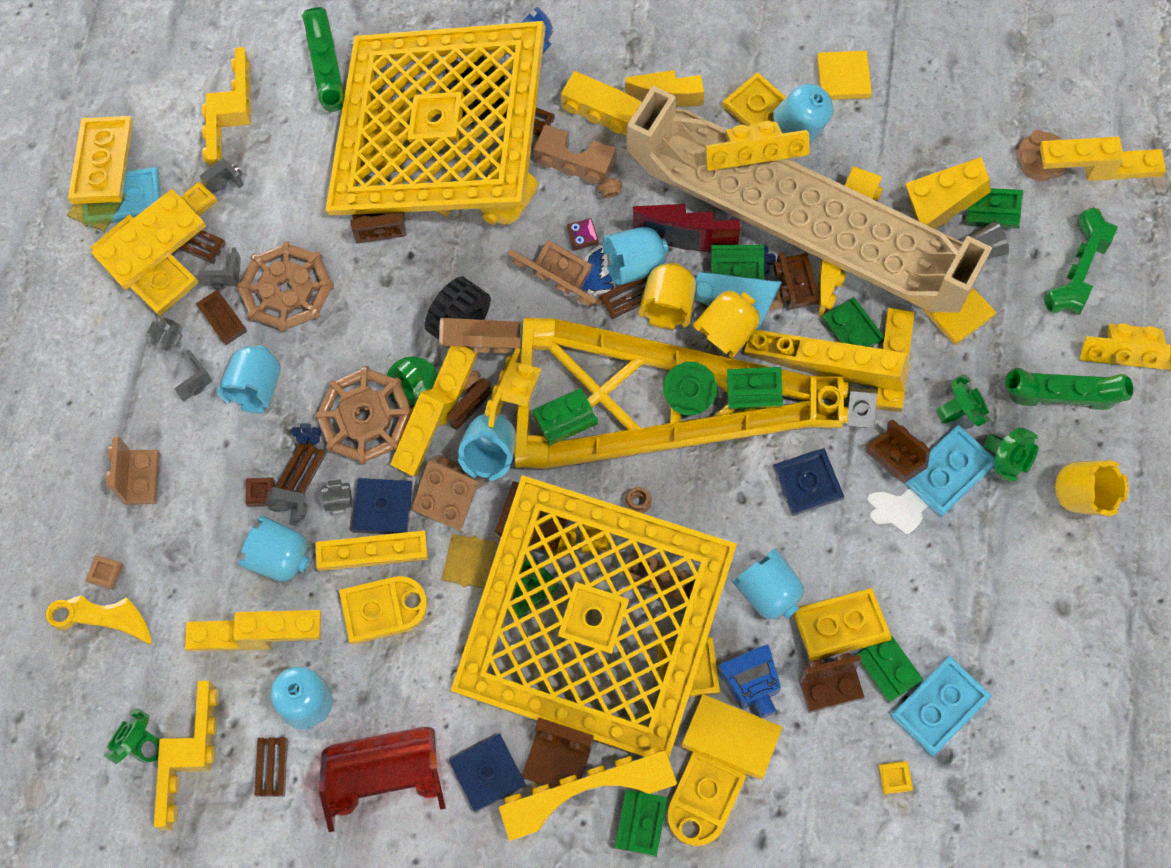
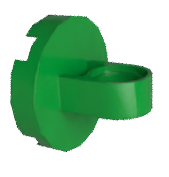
M412 356L396 361L389 368L387 376L392 378L398 377L402 381L401 386L409 406L415 407L420 393L433 388L438 374L433 365L426 359ZM391 393L389 395L391 400L397 404L394 394Z
M686 361L676 365L668 372L663 383V394L667 403L674 411L683 415H697L706 411L713 404L717 395V381L713 372L707 366L699 362Z
M964 374L952 380L951 385L956 398L940 406L936 412L942 424L953 422L966 415L973 424L979 427L990 421L988 416L985 417V415L989 414V409L978 388L971 389L967 384L971 380Z
M1017 428L1004 439L989 433L983 445L985 448L996 453L994 461L995 472L998 476L1009 482L1017 481L1019 479L1017 475L1021 471L1027 473L1030 470L1039 450V446L1034 444L1038 436L1026 428Z
M137 708L130 713L134 718L129 723L123 721L107 745L111 752L105 753L104 757L115 764L121 762L128 754L143 763L158 760L160 740L145 730L150 715ZM146 741L152 742L155 746V753L150 758L145 757L141 752L142 745Z

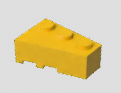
M981 157L905 183L916 220L934 229L941 225H946L956 214L962 210L965 211L991 192L990 179Z

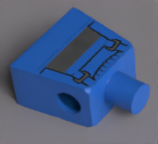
M768 644L718 665L717 672L742 709L755 704L761 718L772 715L777 711L771 697L777 695L781 687Z

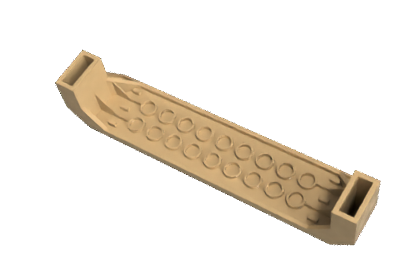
M652 86L628 123L627 151L649 175L929 312H960L993 248L970 236H967L965 241L961 242L789 159L709 171L706 165L705 147L707 145L728 142L726 139V129L687 110L676 109V96L655 86Z

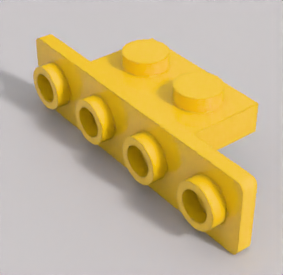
M764 121L751 126L738 125L734 128L726 129V139L728 142L707 145L705 147L706 165L709 171L810 154L809 132L802 130L782 134L777 121Z
M1109 323L1106 332L1108 338L1086 336L1080 353L1081 361L1171 370V345L1166 344L1163 329L1153 326L1139 327L1124 323Z
M515 348L512 356H507L504 370H501L498 385L494 386L492 399L488 400L485 410V416L489 417L488 427L494 428L504 401L528 407L539 381L541 368L533 367L526 363H519L521 353L519 348Z

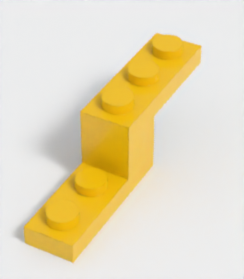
M245 47L235 48V58H231L232 71L235 73V79L231 81L232 91L206 93V103L202 104V114L204 119H206V125L202 126L206 147H203L202 153L204 162L208 163L210 167L222 159L221 127L251 125L250 60Z
M1120 136L1042 141L1040 144L1043 169L1085 167L1087 181L1163 177L1166 173L1162 149L1122 151Z
M450 346L433 388L420 393L390 465L413 477L418 474L437 428L449 423L448 413L459 401L479 352H474V348L469 346Z
M320 610L235 612V619L231 621L186 622L185 650L187 652L271 649V642L321 640L322 612Z
M209 680L198 681L194 738L160 739L154 827L161 831L173 830V823L177 822L178 807L174 803L175 793H178L180 788V778L176 775V772L211 771V763H215L216 749L215 746H212L213 734L217 733V718L214 717V706H218L219 691L215 689V685Z

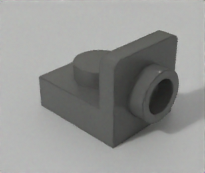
M224 157L200 175L203 185L211 193L225 187L230 179L239 188L244 186L241 180L243 175L241 170L235 163L230 165Z
M273 487L267 493L265 504L273 505V509L279 511H289V509H292L290 525L295 526L301 519H304L308 504L304 503L305 494L276 487Z

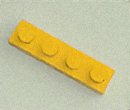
M888 308L882 349L907 353L909 360L915 312ZM877 387L876 409L902 412L905 389L904 391Z
M425 530L315 542L316 567L318 571L428 560Z

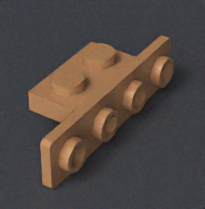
M547 240L536 262L518 251L512 249L508 251L507 254L514 257L512 262L524 269L527 266L535 269L534 275L545 281H548L549 278L557 282L556 288L567 294L570 291L575 292L579 295L577 300L590 307L593 303L601 305V299L582 289L594 266L550 240Z
M441 318L439 344L441 346L474 347V352L490 353V347H493V353H509V348H520V322Z

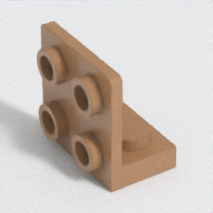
M113 436L112 445L108 447V458L111 461L110 471L106 473L107 487L124 505L157 504L160 452L157 449L130 450L119 436Z
M437 455L428 460L412 510L460 530L463 528L474 494L477 489L485 484L486 478L480 476L473 478L462 469L459 463Z

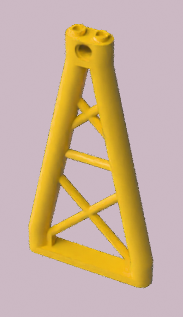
M524 317L521 364L526 363L533 366L534 350H549L592 393L587 398L591 407L593 408L601 402L628 430L566 439L549 446L545 436L529 435L531 401L528 407L518 405L515 468L553 469L808 427L842 428L843 423H848V407H844V398L848 396V382H843V377L811 376L781 369L782 396L803 402L785 404L783 407L743 409L744 411L735 413L733 412L736 409L728 410L727 403L714 416L681 421V413L671 408L670 423L640 427L608 394L642 365L670 371L676 365L686 361L699 362L713 372L717 384L727 394V369L763 368L770 366L557 318ZM560 346L629 361V363L600 387ZM828 398L835 404L829 406L824 404L822 400Z

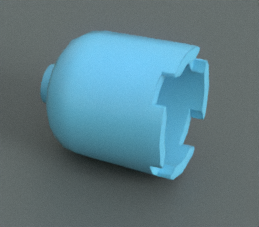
M803 84L796 87L773 111L774 122L777 121L782 134L807 130L811 144L831 120L834 108L831 97L822 87L814 84Z
M639 227L603 237L604 255L609 253L611 265H607V269L613 282L616 285H624L648 277L652 269L665 263V254H668L666 240L661 239L659 234L649 227Z
M260 345L246 346L237 350L232 356L217 390L219 397L228 404L232 400L242 405L240 408L242 411L263 413L265 408H268L281 373L278 359L270 353L268 348Z
M482 414L469 424L458 449V462L462 469L471 477L476 478L480 476L493 481L501 478L509 471L516 447V430L512 423L501 415L498 416L494 428L488 427L489 417Z
M260 516L258 522L261 525L258 529L252 527L241 552L245 553L246 556L245 560H239V566L279 582L290 581L299 571L304 573L310 562V557L306 556L308 544L305 537L299 532L268 517Z
M777 548L767 553V556L760 562H755L732 582L757 613L768 620L776 619L782 615L785 619L789 618L799 610L796 604L802 599L804 594L802 582Z
M292 667L286 669L276 677L272 684L270 697L273 708L286 724L295 729L307 730L310 727L316 726L321 721H325L332 710L333 696L330 687L321 676L309 668Z

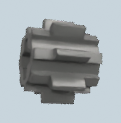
M159 317L157 322L152 321L147 331L150 334L149 341L158 348L171 351L173 345H179L183 336L180 334L182 327L171 319Z
M341 479L328 481V486H322V502L325 511L331 510L334 515L346 513L345 508H352V494L349 483H342Z

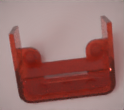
M418 727L334 744L325 748L321 753L319 796L328 832L335 831V816L351 814L359 805V798L415 787L416 793L419 796L425 798L437 796L440 810L446 809L445 785L435 730L432 727Z

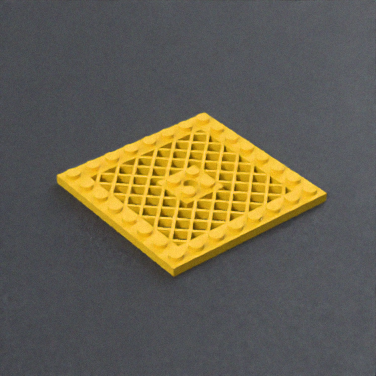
M537 21L354 36L325 209L328 215L523 207L546 29L544 22ZM507 53L510 58L502 65L499 64L497 61ZM483 55L486 59L479 66H476L474 62ZM460 57L462 61L452 68L450 64ZM436 59L438 63L429 70L426 66ZM413 61L415 64L405 72L403 68ZM389 62L392 66L382 74L379 70ZM494 65L497 69L487 77L484 73ZM470 67L473 71L463 79L460 74ZM513 67L511 75L508 71ZM444 69H447L449 73L439 80L436 76ZM423 71L425 74L418 81H415L413 78ZM399 72L402 76L392 84L389 80ZM504 75L507 80L498 87L495 82ZM480 77L483 81L473 88L471 84ZM457 79L459 83L449 90L447 86ZM433 80L436 84L426 92L423 88ZM408 82L412 84L403 94L399 91ZM386 83L389 87L378 95L376 91ZM491 87L494 91L484 99L481 95ZM465 89L470 92L466 96L462 93ZM508 90H510L509 97L505 94ZM396 93L399 97L388 105L386 101ZM414 96L412 104L409 100ZM501 97L504 102L496 109L493 108L491 105ZM478 99L481 103L473 110H470L468 106ZM406 103L409 107L398 115L396 111ZM383 105L385 109L375 117L372 113ZM488 109L491 114L481 121L478 117ZM463 111H464L467 115L462 118ZM507 112V117L505 119L502 115ZM437 114L442 115L438 121L431 122V119ZM390 116H393L395 120L385 127L382 123ZM499 120L502 124L492 132L489 127ZM474 121L477 126L467 133L464 129ZM403 126L405 130L395 137L393 133ZM379 127L382 131L372 139L369 135ZM485 131L488 136L478 144L475 139ZM461 133L464 137L459 141ZM504 134V141L502 142L499 138ZM389 137L392 141L381 149L379 145ZM408 140L410 145L405 148L402 144ZM496 142L499 147L489 155L485 150ZM471 143L475 148L464 156L461 151ZM447 145L450 149L440 157L437 152ZM423 146L426 151L418 158H415L413 154ZM397 148H400L402 152L392 160L389 155ZM376 149L379 153L368 161L365 157ZM482 154L485 159L475 167L471 162ZM455 156H458L461 160L451 168L447 163ZM434 157L437 161L426 169L423 165ZM500 157H501V164H499V163L496 162ZM410 158L412 163L402 171L399 166ZM386 159L388 164L378 172L375 168ZM362 161L365 163L363 167H361ZM493 165L496 170L488 177H485L482 173ZM468 166L471 171L461 179L458 174ZM444 167L447 172L437 180L434 175ZM420 169L423 173L412 181L409 177ZM396 170L399 174L388 182L385 178ZM372 171L375 176L367 183H364L362 179Z
M522 475L451 691L535 720L542 718L594 735V740L641 756H643L642 752L659 747L660 752L667 751L670 759L737 543ZM541 511H542V512H545V513H548V515H546V516H544L543 518L539 519V515H540V512H541ZM557 516L576 523L563 529ZM553 518L559 532L545 538L539 525ZM584 525L601 530L602 532L590 538ZM579 527L586 540L572 547L566 533ZM536 529L541 541L530 546ZM611 534L629 540L616 546ZM562 536L568 549L554 556L548 543ZM607 536L613 549L598 555L592 542ZM637 542L657 549L643 555ZM633 544L639 558L625 564L619 551ZM544 545L550 559L537 565L531 551ZM589 545L595 558L581 565L575 551ZM664 551L684 558L670 564ZM615 553L622 567L608 573L601 560ZM660 553L667 566L652 573L646 559ZM571 554L577 567L563 574L557 560ZM527 556L532 568L521 573ZM691 559L701 562L698 572ZM687 561L694 575L680 582L673 568ZM642 562L649 576L634 582L628 569ZM553 563L559 577L546 583L540 569ZM598 563L604 576L590 583L584 569ZM624 571L631 585L617 591L611 577ZM670 571L676 584L662 591L655 577ZM535 572L541 586L528 592L522 578ZM580 572L585 584L575 582L573 590H571L566 578ZM606 580L612 593L594 588V586ZM652 580L658 594L644 600L638 586ZM695 580L690 599H688L682 586ZM562 581L568 594L555 601L548 587ZM518 582L524 595L512 600ZM633 589L640 603L627 609L630 599L620 595ZM679 589L685 603L671 609L664 595ZM544 590L550 604L537 610L531 596ZM661 598L667 612L653 619L647 604ZM526 599L532 613L519 619L513 605ZM569 600L563 618L557 605ZM643 607L649 621L635 628L629 613ZM687 607L680 627L673 613ZM553 608L559 622L546 628L539 614ZM592 609L598 610L602 615V620L597 626H591L586 621V615ZM509 610L515 622L503 627ZM670 616L677 630L662 637L656 622ZM535 617L541 631L528 637L522 623ZM625 617L631 630L619 636ZM652 625L658 639L644 646L638 631ZM517 626L523 640L510 646L504 632ZM560 627L558 636L568 640L555 646L548 632ZM634 634L640 649L626 655L620 641ZM678 634L671 654L665 640ZM544 635L550 649L537 655L531 641ZM500 637L506 649L494 655ZM576 642L595 649L582 655ZM661 643L667 658L654 664L647 650ZM526 644L532 658L519 664L513 650ZM571 644L577 658L564 664L557 650ZM616 645L622 658L608 664L602 651L613 654ZM643 652L650 667L636 673L629 659ZM508 653L514 668L501 673L495 660ZM553 653L559 667L546 674L540 659ZM598 653L604 667L591 673L584 659ZM625 661L632 676L617 682L611 668ZM535 662L541 677L528 683L522 668ZM580 662L586 676L573 683L566 668ZM669 662L664 680L662 681L656 668ZM490 665H492L496 675L488 673ZM652 670L659 685L645 692L638 677ZM517 671L523 684L506 679L505 677ZM562 671L568 686L555 692L549 677ZM607 671L613 686L600 692L593 677ZM544 680L550 693L532 688L531 686ZM589 680L595 695L582 701L576 686ZM634 680L641 694L627 701L620 686ZM571 689L577 702L559 697L558 695ZM616 689L623 704L609 710L602 696ZM661 689L654 709L647 695ZM598 698L604 711L586 706L585 704ZM643 698L650 713L636 719L630 704ZM625 707L631 721L612 713ZM652 717L649 727L639 724L640 722Z

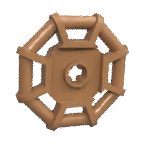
M283 242V245L258 255L253 254L250 257L251 261L241 281L236 285V290L240 292L248 312L247 318L251 321H258L278 328L281 332H287V329L311 319L317 320L321 316L319 313L330 290L334 289V282L330 280L322 261L323 256L319 252L314 253L291 245L290 242ZM283 256L282 262L275 261L269 267L265 264L268 261ZM291 256H294L306 260L307 262L302 266L290 262ZM260 268L263 274L258 284H251ZM312 269H315L320 280L319 282H311L308 273ZM284 283H289L292 288L291 290L286 289L284 292H281L280 286ZM313 291H318L313 304L309 305L308 301ZM251 293H260L263 302L259 306H256ZM298 308L299 310L303 308L305 310L301 313L288 317V314L292 313V310ZM269 309L281 313V317L278 318L265 312Z
M362 366L361 370L338 380H331L318 412L315 413V419L318 420L327 444L326 449L330 453L336 452L359 461V464H366L371 459L394 449L396 450L413 412L401 386L402 381L398 377L392 378L371 370L369 366ZM361 381V386L348 392L343 390ZM369 381L376 382L385 387L381 391L373 390L369 387ZM339 393L342 396L340 406L335 411H330ZM391 393L394 394L399 409L390 408L387 397ZM362 408L370 411L368 418L364 421L363 419H357V416L361 414L360 410ZM392 417H399L390 437L386 430L390 427ZM331 419H336L340 429L336 436L329 421ZM381 436L386 440V442L366 450L367 442ZM348 437L359 442L358 450L342 444V441Z

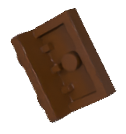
M784 252L778 253L777 261L773 263L774 274L776 278L780 277L782 286L779 288L782 301L787 302L788 310L819 304L820 297L808 253L785 257Z
M893 419L887 423V432L866 446V452L902 483H906L928 468L930 449L924 442L919 441L904 426L899 425Z

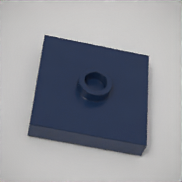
M825 448L773 464V470L792 516L841 501L845 497Z
M358 478L352 524L353 533L396 534L408 532L413 488L412 481Z
M500 733L449 760L475 813L526 786Z

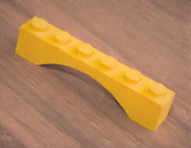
M659 747L642 752L644 758L633 761L632 757L629 756L615 761V768L605 771L604 765L588 770V777L577 780L576 775L559 780L561 786L550 789L549 785L546 784L532 789L533 795L522 798L521 793L505 798V805L499 806V810L509 841L540 831L546 820L560 805L571 797L589 789L602 786H623L651 794L678 785L667 751L660 752Z

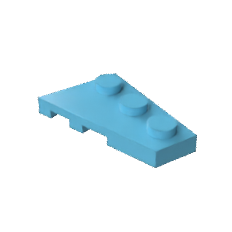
M701 271L696 278L695 299L710 306L722 292L734 291L740 295L746 292L756 300L753 306L760 314V323L756 328L759 330L782 282Z

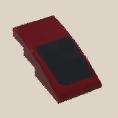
M686 204L633 206V229L639 227L652 228L659 234L661 239L666 240L667 245L670 247L711 253V245L739 244L740 220L713 221V212L686 213Z

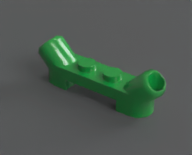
M323 7L310 8L303 12L302 18L318 91V99L325 110L336 112L343 108L345 93L333 35L326 9Z
M1098 208L1087 209L1079 215L1077 223L1087 242L1086 244L1081 243L1075 256L1080 258L1078 264H1072L1066 278L1070 279V282L1048 290L1045 295V305L1048 311L1053 314L1070 310L1080 315L1092 291L1093 286L1084 282L1096 251L1102 254L1106 253L1118 226L1106 222Z
M1014 368L1007 373L1004 383L1005 389L1012 401L1024 406H1037L1038 402L1090 405V409L1108 410L1116 403L1130 400L1134 391L1131 378L1125 374L1111 377L1029 373L1022 368Z

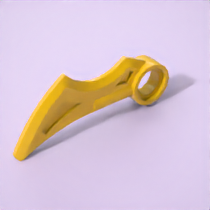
M82 595L67 601H54L46 610L47 621L58 630H66L75 623L116 629L134 636L148 645L152 644V638L144 618L127 597L115 604L102 606L91 603ZM58 609H68L69 615L65 621H55L54 615Z

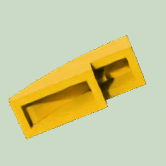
M670 70L625 77V93L638 100L643 101L652 86H655L676 96V107L701 106L704 104V87L701 75L676 78L675 71Z

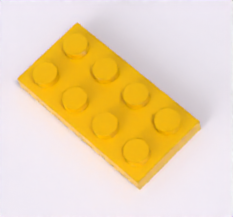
M131 116L81 118L68 194L71 204L122 202L133 129Z
M171 189L92 250L91 254L124 290H127L204 229L206 225L190 206Z
M130 214L126 216L90 248L94 250L130 222L133 217ZM169 255L129 288L160 317L194 288L198 281L175 257Z

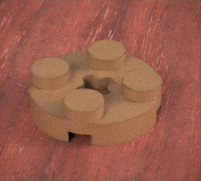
M1033 131L1030 136L1022 141L1017 152V161L1022 166V172L1029 178L1042 182L1048 181L1049 178L1060 177L1066 168L1043 169V163L1038 153H1041L1040 144L1042 141L1063 139L1049 132Z

